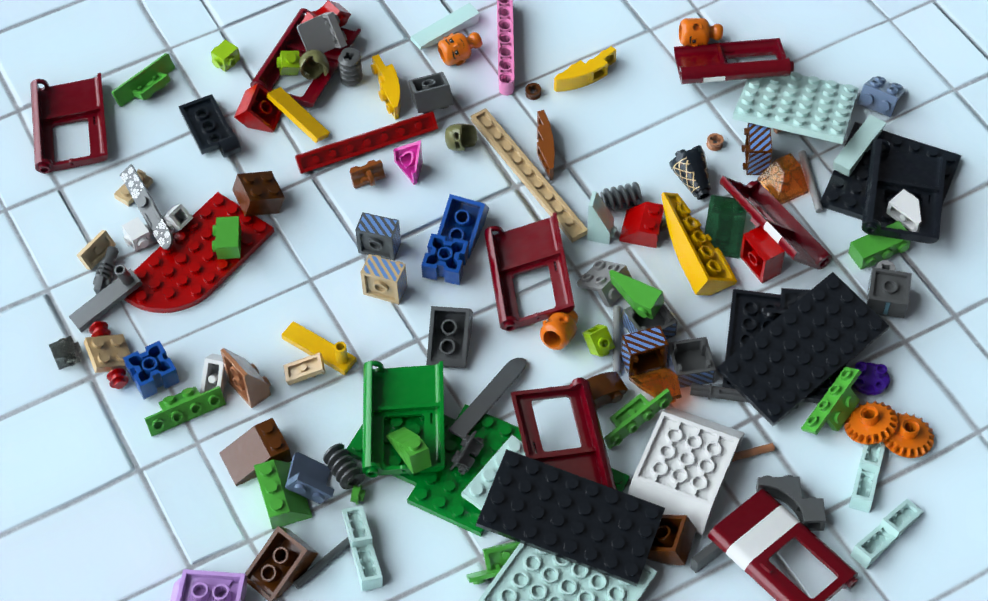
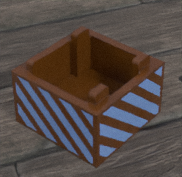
M748 123L747 128H744V135H746L745 145L741 147V151L745 152V163L742 165L743 170H746V175H769L772 158L771 128Z
M660 325L622 336L621 359L629 377L666 366L669 344Z

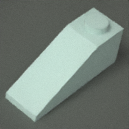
M593 191L588 208L587 240L610 244L611 237L615 238L617 227L614 226V217L597 191Z

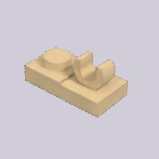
M138 169L137 173L147 189L153 183V179ZM125 184L114 193L115 199L128 207L134 202Z
M102 230L76 256L86 269L92 270L105 256L107 248L109 246L114 247L116 244L107 231Z
M321 353L283 365L288 385L310 377H316V375L321 373L325 374Z

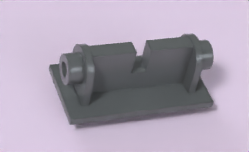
M477 431L463 438L460 443L463 447L460 452L457 450L451 459L453 464L450 470L456 466L461 474L469 472L475 461L469 454L477 457L484 446V440L481 437H474Z

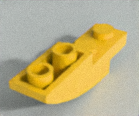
M610 46L593 59L588 60L586 64L581 60L572 64L567 70L559 73L554 78V90L556 92L574 90L602 79L608 75V67L616 62V49Z
M379 54L372 56L373 64H371V70L374 75L377 74L380 84L379 97L382 102L385 101L388 113H392L396 120L399 119L401 110L398 76L393 65L385 66Z

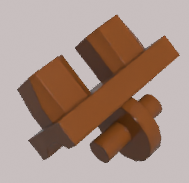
M381 160L368 161L366 165L352 167L349 171L355 189L367 184L373 186L375 181L386 178Z

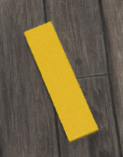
M281 87L267 94L266 98L315 143L329 137L330 132Z

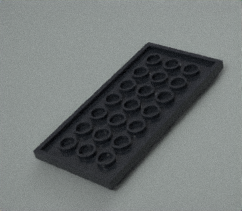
M832 272L719 365L717 371L774 426L886 332L889 325Z
M506 449L476 526L637 586L665 508Z

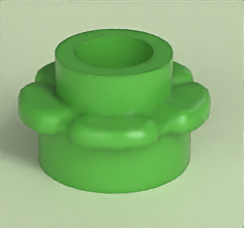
M354 485L350 502H355L356 505L359 504V501H364L366 490L362 489V485Z

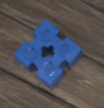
M431 233L427 246L428 253H425L421 265L422 277L437 280L438 276L444 277L445 282L460 285L463 265H466L469 256V241L454 238L453 242L446 240V236Z
M160 341L146 346V352L139 354L136 351L123 357L126 369L133 382L136 383L143 399L158 393L157 388L164 386L166 389L180 382L177 370L171 359L167 357Z

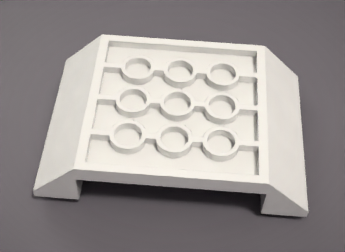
M670 406L666 407L658 419L633 475L628 494L664 507L663 515H687L696 527V533L703 535L710 519L711 509L733 456L738 451L745 433Z

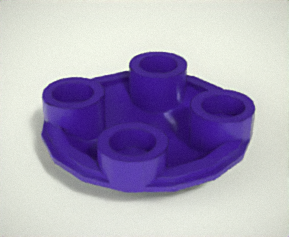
M862 361L855 364L854 369H859L862 373L852 385L854 389L866 395H878L888 388L890 377L885 365Z

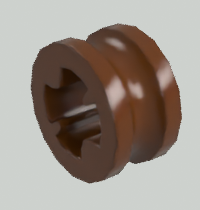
M530 83L525 87V95L528 99L537 100L541 97V87L539 84Z

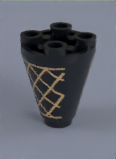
M701 145L695 146L688 151H685V149L677 151L675 153L676 157L669 162L670 168L693 196L697 197V200L709 197L711 195V185L706 156Z

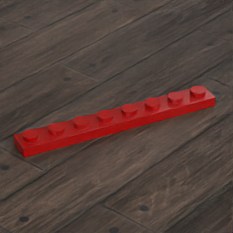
M430 111L295 155L299 172L302 174L436 130L438 125L434 112Z

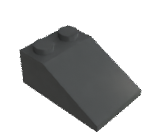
M431 306L426 365H436L439 361H443V366L466 368L472 332L473 311L471 309Z

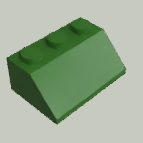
M270 460L254 465L272 529H276L277 526L282 527L312 518L307 498L285 488L291 463L279 460Z

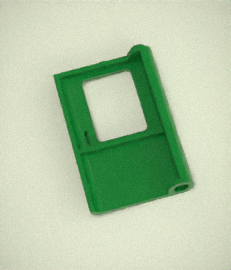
M368 361L364 364L362 472L367 477L375 478L382 475L412 474L407 465H384V422L387 418L423 416L425 444L429 448L432 466L418 473L438 472L445 468L443 361H439L436 365L384 368L383 364L379 361Z

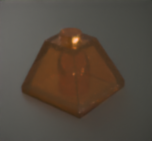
M791 153L775 159L757 178V181L780 204H784L809 192L801 165Z
M667 367L640 373L636 376H628L633 384L654 398L666 388L669 389L673 399L670 403H674L676 399L682 398L678 376Z

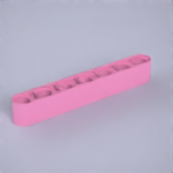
M497 0L499 92L507 96L513 94L515 90L513 0Z

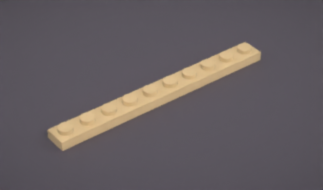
M485 108L471 115L472 123L550 217L553 213H557L559 227L573 243L586 236L588 229L490 112Z

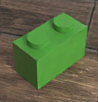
M239 216L216 217V225H213L215 240L212 241V250L216 252L217 259L241 258V223Z

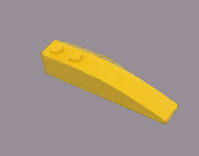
M663 192L661 194L673 247L695 294L711 296L735 285L737 280L719 247L715 248L712 245V238L709 234L705 235L700 229L701 223L698 219L696 220L691 217V210L679 194Z

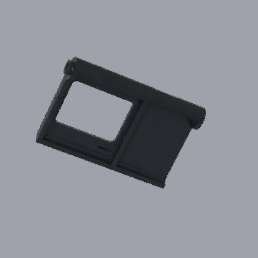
M874 140L871 146L862 230L869 235L929 244L937 242L940 236L947 155L935 158L890 151V143L887 140ZM905 189L914 196L922 198L919 232L881 226L885 192L900 193Z

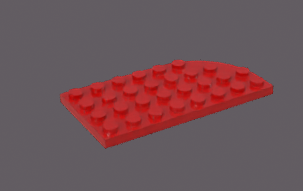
M217 192L192 216V220L181 230L172 234L173 245L169 250H165L160 246L133 271L143 285L124 300L134 307L154 313H172L193 307L210 296L275 232L274 227L257 216L245 217L238 204ZM239 216L241 223V258L217 259L216 252L212 250V241L215 240L213 225H216V217Z

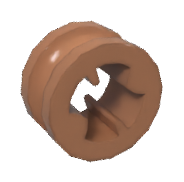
M717 133L710 134L707 138L708 149L712 151L720 150L724 142L722 135Z

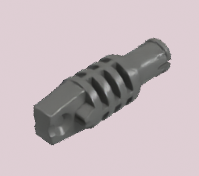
M109 246L104 259L99 263L93 280V290L96 295L111 284L115 273V261L119 253L116 247Z

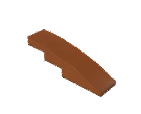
M544 110L537 111V155L551 181L554 179V139L547 115Z

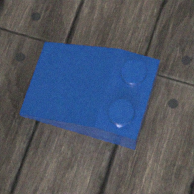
M450 194L437 235L446 236V240L453 242L454 238L469 241V259L484 227L489 207L484 203Z

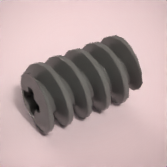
M344 48L338 57L340 80L345 86H355L361 82L363 77L360 52L355 48Z
M633 182L632 186L629 183L625 184V187L619 185L617 189L614 186L610 190L604 188L603 193L602 191L600 192L601 199L606 207L611 206L613 211H615L617 204L622 209L623 203L630 207L631 201L634 206H637V200L642 202L641 190L637 182Z
M338 443L326 451L323 461L327 464L328 469L331 470L332 475L335 476L341 488L351 489L354 485L358 486L365 479V475L360 473L361 469L356 467L357 463L352 461L353 457L348 455L349 451L344 449V444Z

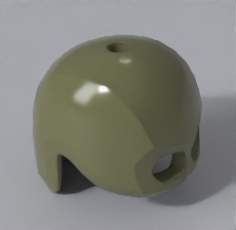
M309 50L300 57V73L306 79H316L323 72L324 76L329 73V61L323 52Z
M459 123L446 128L445 142L448 149L465 151L464 148L475 146L477 142L475 126Z

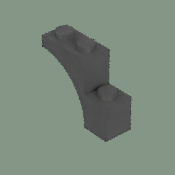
M767 475L758 477L756 493L761 489H765L772 497L787 504L795 512L799 521L810 531L824 530L826 523L823 498L816 497L802 499L800 476L785 475L783 477H772Z

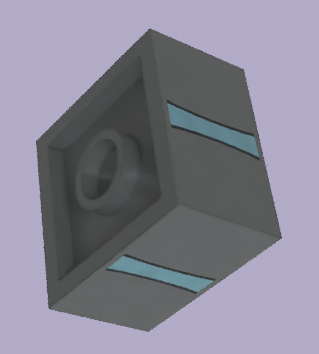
M872 267L866 304L876 314L905 318L909 304L912 273Z

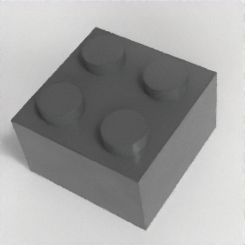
M443 72L408 80L412 100L418 113H427L438 108L445 109L449 105H453L450 85Z

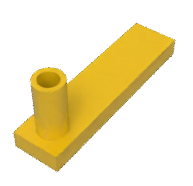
M294 321L281 334L283 340L309 355L321 353L324 364L343 375H346L357 362L356 357L347 352L344 342H337L334 345Z

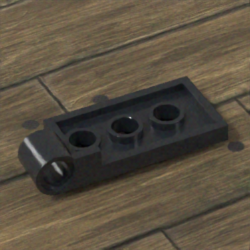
M212 94L178 106L201 155L219 149L225 158L242 151L237 136L227 124ZM201 113H205V114H206V115L203 116V117L198 116V115L201 114ZM206 126H212L211 129H205ZM214 138H218V139H219L217 142H212V141H211V140L214 139Z

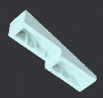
M468 3L412 35L410 40L420 50L433 46L444 39V36H449L451 33L478 24L480 13L471 3Z
M869 115L833 161V169L849 177L865 152L868 153L872 142L878 138L886 126V122Z
M883 442L869 445L864 444L849 508L867 513L870 512L885 449Z
M906 499L884 517L880 525L854 546L850 556L867 569L923 514V511Z
M363 506L342 509L361 591L381 588L383 586V576L372 544V535Z

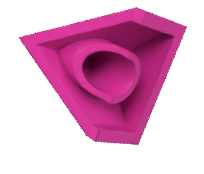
M421 140L393 150L395 163L414 185L418 182L423 164Z

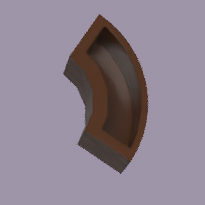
M605 372L586 379L590 383L596 410L604 405L619 402L628 391L617 372Z

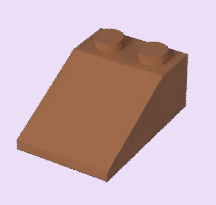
M225 348L220 350L228 383L251 408L271 395L269 380L259 374L257 367L253 363L250 364L245 358Z

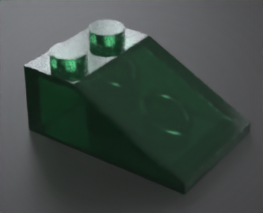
M711 195L704 234L710 235L712 245L715 248L719 247L724 257L739 259L747 211L734 198Z

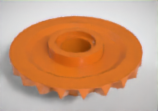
M876 400L873 403L867 401L864 405L859 403L858 407L853 410L845 421L844 428L847 435L855 442L868 445L877 444L887 440L895 433L898 426V418L895 410H892L890 405L886 406L884 402L879 404Z
M898 412L896 414L898 418L897 429L890 438L883 441L885 446L893 453L907 458H916L927 454L934 443L935 435H933V429L929 428V424L924 423L922 418H916L915 414L910 416L906 412L901 415Z

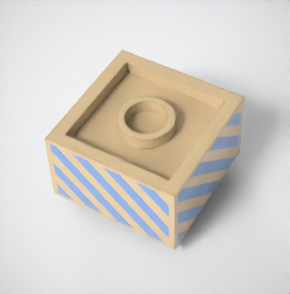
M369 254L360 272L363 294L399 305L407 289L406 265L400 261L395 262L381 258L378 255Z

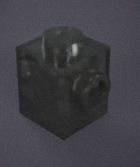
M71 336L61 338L49 344L59 370L73 366L81 361L79 353H82L78 341L74 343Z

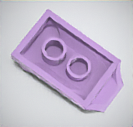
M183 569L182 577L174 583L170 601H245L247 576L243 573Z

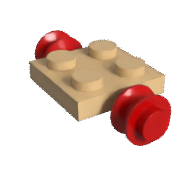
M96 321L89 327V332L92 335L91 337H85L84 345L95 373L109 372L107 379L110 381V387L121 389L129 382V378L126 376L127 369L123 357L131 353L123 334L110 335L111 331L108 329V324L104 321Z

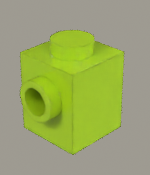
M226 39L211 51L213 65L225 72L235 66L240 60L238 47Z
M281 51L280 56L276 60L280 75H298L300 69L299 51Z
M598 324L582 332L589 351L593 355L603 357L615 348L607 326Z

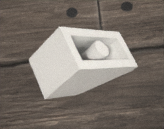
M903 189L889 201L886 213L896 221H900L908 230L918 232L921 224L919 200L913 194Z
M212 353L204 361L200 394L218 386L223 393L228 379L222 355Z

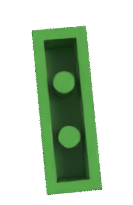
M900 221L886 226V228L907 231ZM868 234L852 241L848 254L861 270L866 267H872L879 261L888 260L899 252L907 251L911 241Z

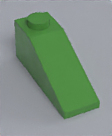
M610 270L611 283L639 316L643 318L648 317L653 320L664 303L663 291Z
M405 427L386 435L412 474L432 466L429 448L420 436Z

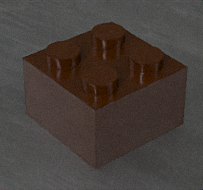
M272 171L242 173L236 176L232 191L245 217L280 213L285 197Z

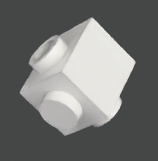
M182 204L171 208L163 216L172 234L181 230L193 219L192 215Z
M138 217L121 226L125 243L128 247L132 246L135 251L145 248L152 243L150 236L152 231Z

